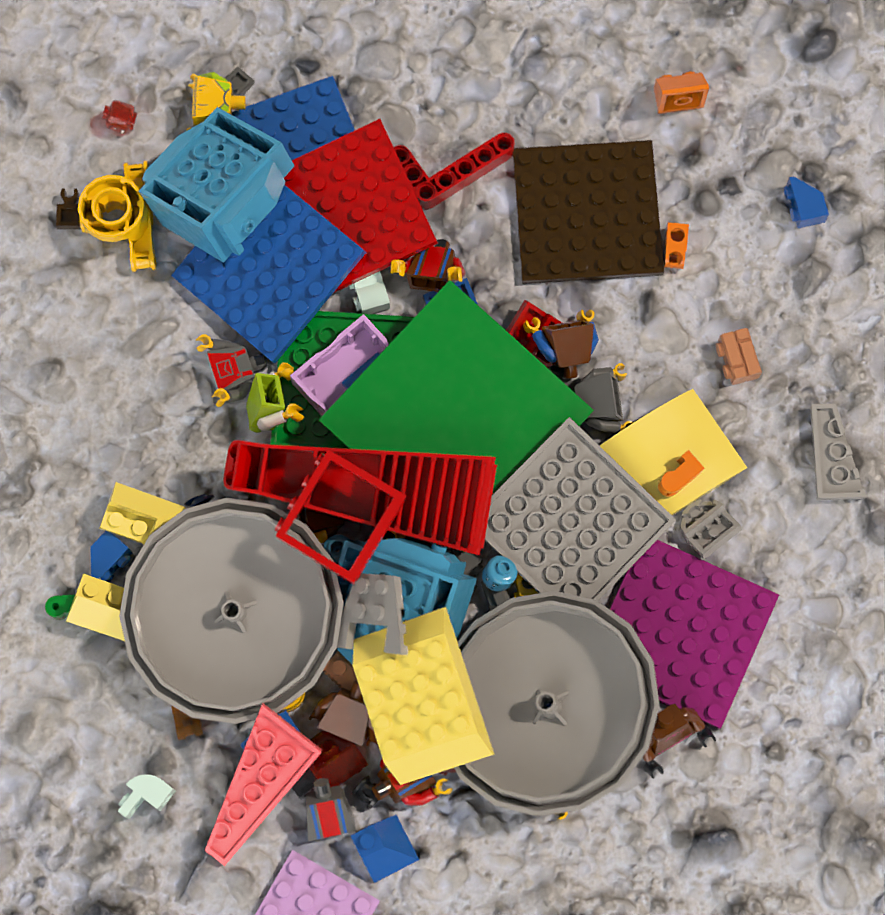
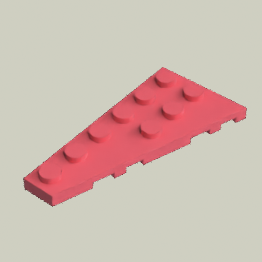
M263 702L205 848L207 853L224 866L322 751L321 748Z

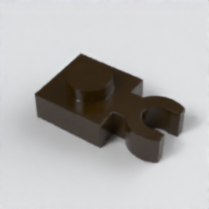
M62 188L60 195L64 204H57L56 227L57 229H81L78 204H75L79 200V192L77 188H74L73 196L66 197V190Z

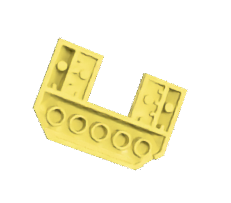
M115 482L99 529L145 544L149 535L186 508ZM83 574L66 621L125 641L119 617L124 588Z

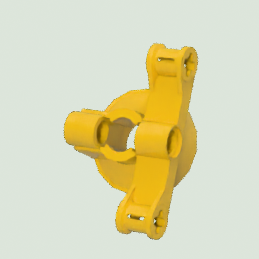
M148 161L132 165L124 163V177L106 175L96 178L84 188L78 203L82 232L90 233L91 236L101 241L118 242L125 239L129 240L132 272H136L137 269H157L152 233L153 212L139 193V190L145 185L142 178L144 172L149 167ZM116 209L126 212L119 220L112 222L104 220L103 217L104 212L108 214Z

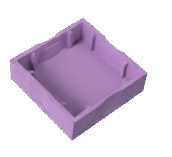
M363 314L340 333L330 346L315 354L291 374L292 384L314 409L323 416L346 391L342 382L377 352L381 354L389 343Z

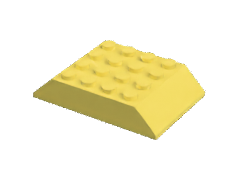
M446 607L402 622V624L406 625V634H403L404 645L408 646V656L384 653L387 628L354 639L353 668L384 764L400 785L494 754Z

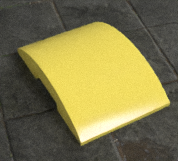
M694 389L668 401L600 445L613 460L672 516L747 469V466ZM689 450L705 469L674 496H663L658 490L659 480L665 473L676 470L680 466L677 462L678 459Z

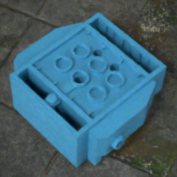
M217 107L204 122L178 135L147 168L142 178L145 185L139 190V193L162 226L224 263L232 253L238 256L243 253L244 248L241 242L254 231L259 223L277 205L286 182L284 177L292 170L294 164L280 141Z
M407 538L382 540L362 574L401 577L404 615L401 616L402 622L446 607L458 641L477 578L463 574L466 562L458 560L455 555L446 552L447 548L441 545L432 544V547ZM345 540L338 565L350 571L366 542L361 540ZM337 575L344 608L353 584ZM357 623L354 639L385 629L387 626ZM336 648L353 665V650Z

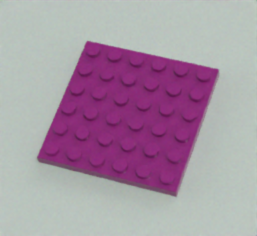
M656 540L628 569L610 610L631 624L653 660L659 702L667 706L676 704L679 709L681 707H691L698 713L704 723L720 730L779 594L660 540Z

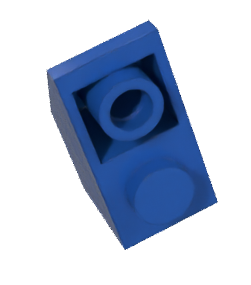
M794 176L789 177L786 186H784V194L786 200H790L792 206L790 208V216L793 222L796 221L797 228L825 223L829 213L823 193Z
M105 531L90 547L91 576L110 583L114 577L113 573L119 567L123 568L131 559V550L111 532Z

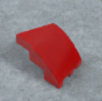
M524 300L506 331L542 364L550 368L553 364L545 359L532 338L533 333L525 332L523 324L527 320L531 327H535L532 323V319L535 317L540 320L538 329L542 330L543 326L560 324L562 322L529 301Z

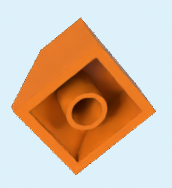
M685 72L679 76L663 75L656 78L654 93L658 114L704 108L709 85L702 72Z

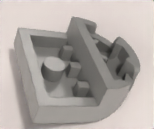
M697 500L688 505L682 513L681 528L687 543L703 559H706L742 530L741 525L725 510L724 505L717 500H713V502Z

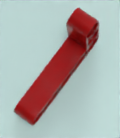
M500 133L431 177L427 176L406 146L397 145L394 149L398 157L406 158L401 164L407 177L410 175H417L419 177L417 180L409 181L422 209L429 210L508 161L513 156L515 140L509 133ZM501 144H507L509 148L503 150L500 149L498 146ZM482 156H487L490 158V160L487 162H482L479 160V158ZM463 168H467L471 172L468 174H462L459 171ZM447 180L452 184L444 187L440 183ZM423 193H430L432 195L428 199L421 197Z

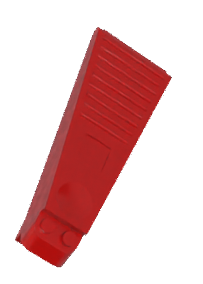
M234 440L229 445L223 476L224 486L227 489L259 494L290 503L294 496L299 498L303 488H301V485L308 474L312 476L317 467L314 464L321 453L326 454L329 449L407 496L405 503L389 527V531L479 556L481 548H484L497 469L495 464L496 457L269 445L242 440ZM331 461L304 507L376 527L393 498Z

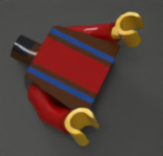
M438 239V244L413 255L407 261H391L390 273H399L400 276L406 274L410 289L439 292L449 280L455 284V281L462 282V278L465 276L461 260L455 257L454 250L449 248L450 243L445 239Z
M383 758L380 761L381 770L377 773L381 782L372 787V791L378 800L390 795L395 804L402 802L405 805L423 806L438 798L439 794L447 795L453 790V788H449L443 791L442 784L449 780L440 779L436 782L432 775L400 785L384 764Z

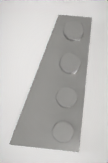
M836 403L811 404L810 414L816 500L866 499L867 496L862 487L858 469L854 464L852 451L847 443L845 430Z

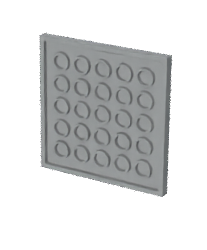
M569 417L492 495L485 542L499 555L510 559L515 564L517 573L538 593L557 591L599 601L676 519Z

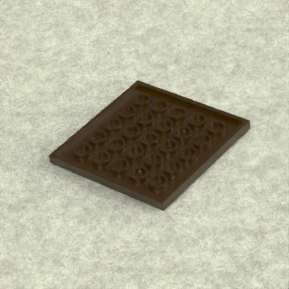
M652 140L514 148L513 167L522 284L664 275Z

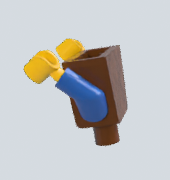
M590 309L586 312V316L584 311L580 310L576 315L577 321L543 326L542 330L538 329L540 320L535 317L532 319L535 327H531L527 320L523 324L525 332L533 333L532 338L545 359L557 367H563L564 378L578 377L577 365L588 363L591 360V355L599 341L595 324L591 322L595 313Z

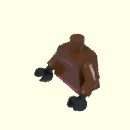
M672 704L658 712L649 748L643 756V760L646 762L644 770L653 779V772L656 769L660 774L664 773L663 767L654 758L695 734V732H698L697 738L704 747H707L705 744L707 738L711 737L714 742L716 741L711 730L705 727L704 722L693 708L681 707L679 709L676 704Z

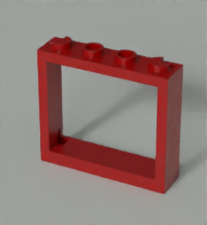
M328 449L326 454L321 453L314 464L317 468L313 475L308 474L301 485L303 491L299 498L294 496L287 508L291 511L286 519L282 517L274 529L277 532L275 537L355 585L405 503L407 496ZM331 461L393 498L350 571L287 534Z

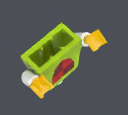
M286 362L281 363L276 373L274 371L269 374L255 373L246 402L249 429L251 431L260 433L262 430H274L277 425L287 422L288 418L296 422H300L304 418L302 414L298 413L303 408L296 404L288 405L284 412L285 404L280 378L284 377L286 380H291L290 375L294 373V367Z

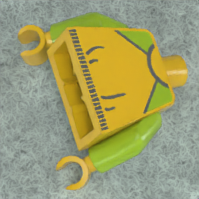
M215 72L199 76L194 73L191 74L190 78L194 83L188 84V86L193 89V126L204 122L217 107L231 115L232 110L246 109V96L232 95V83Z

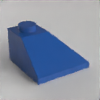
M397 814L351 835L374 883L419 860Z

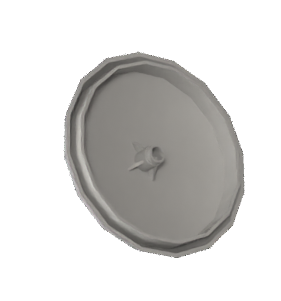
M224 498L186 508L149 535L126 573L119 617L129 660L154 695L192 718L237 724L256 719L262 702L275 713H279L315 685L337 648L344 604L337 574L275 537L277 532L274 529L282 517L286 519L288 514L270 503ZM296 519L287 534L333 561L309 527ZM233 606L239 608L236 616H230L229 614L233 611Z
M557 591L511 598L476 619L458 641L494 754L454 768L462 781L493 805L534 816L582 810L620 787L647 752L660 706L654 663L631 624L597 600ZM551 702L553 705L548 709L546 705Z

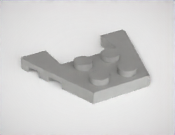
M376 574L360 575L356 584L352 585L342 611L337 648L353 650L357 623L387 626L384 653L408 656V646L404 645L403 634H406V625L402 624L401 610L404 609L401 577Z

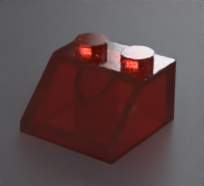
M325 730L309 739L322 749L320 755L309 768L317 780L321 778L328 779L330 787L340 786L369 765L354 742Z

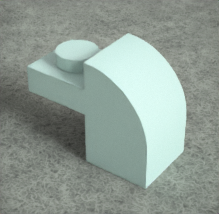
M147 774L136 776L126 784L133 792L131 794L127 793L119 803L121 807L118 812L130 819L144 800L161 811L176 790L156 776Z

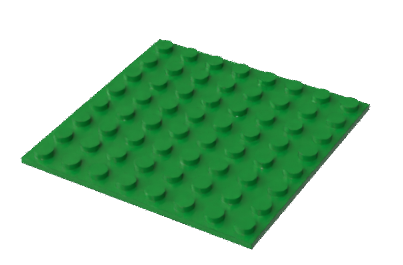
M449 280L318 421L349 449L496 457L495 464L497 469L493 495L569 417L580 426L594 410Z

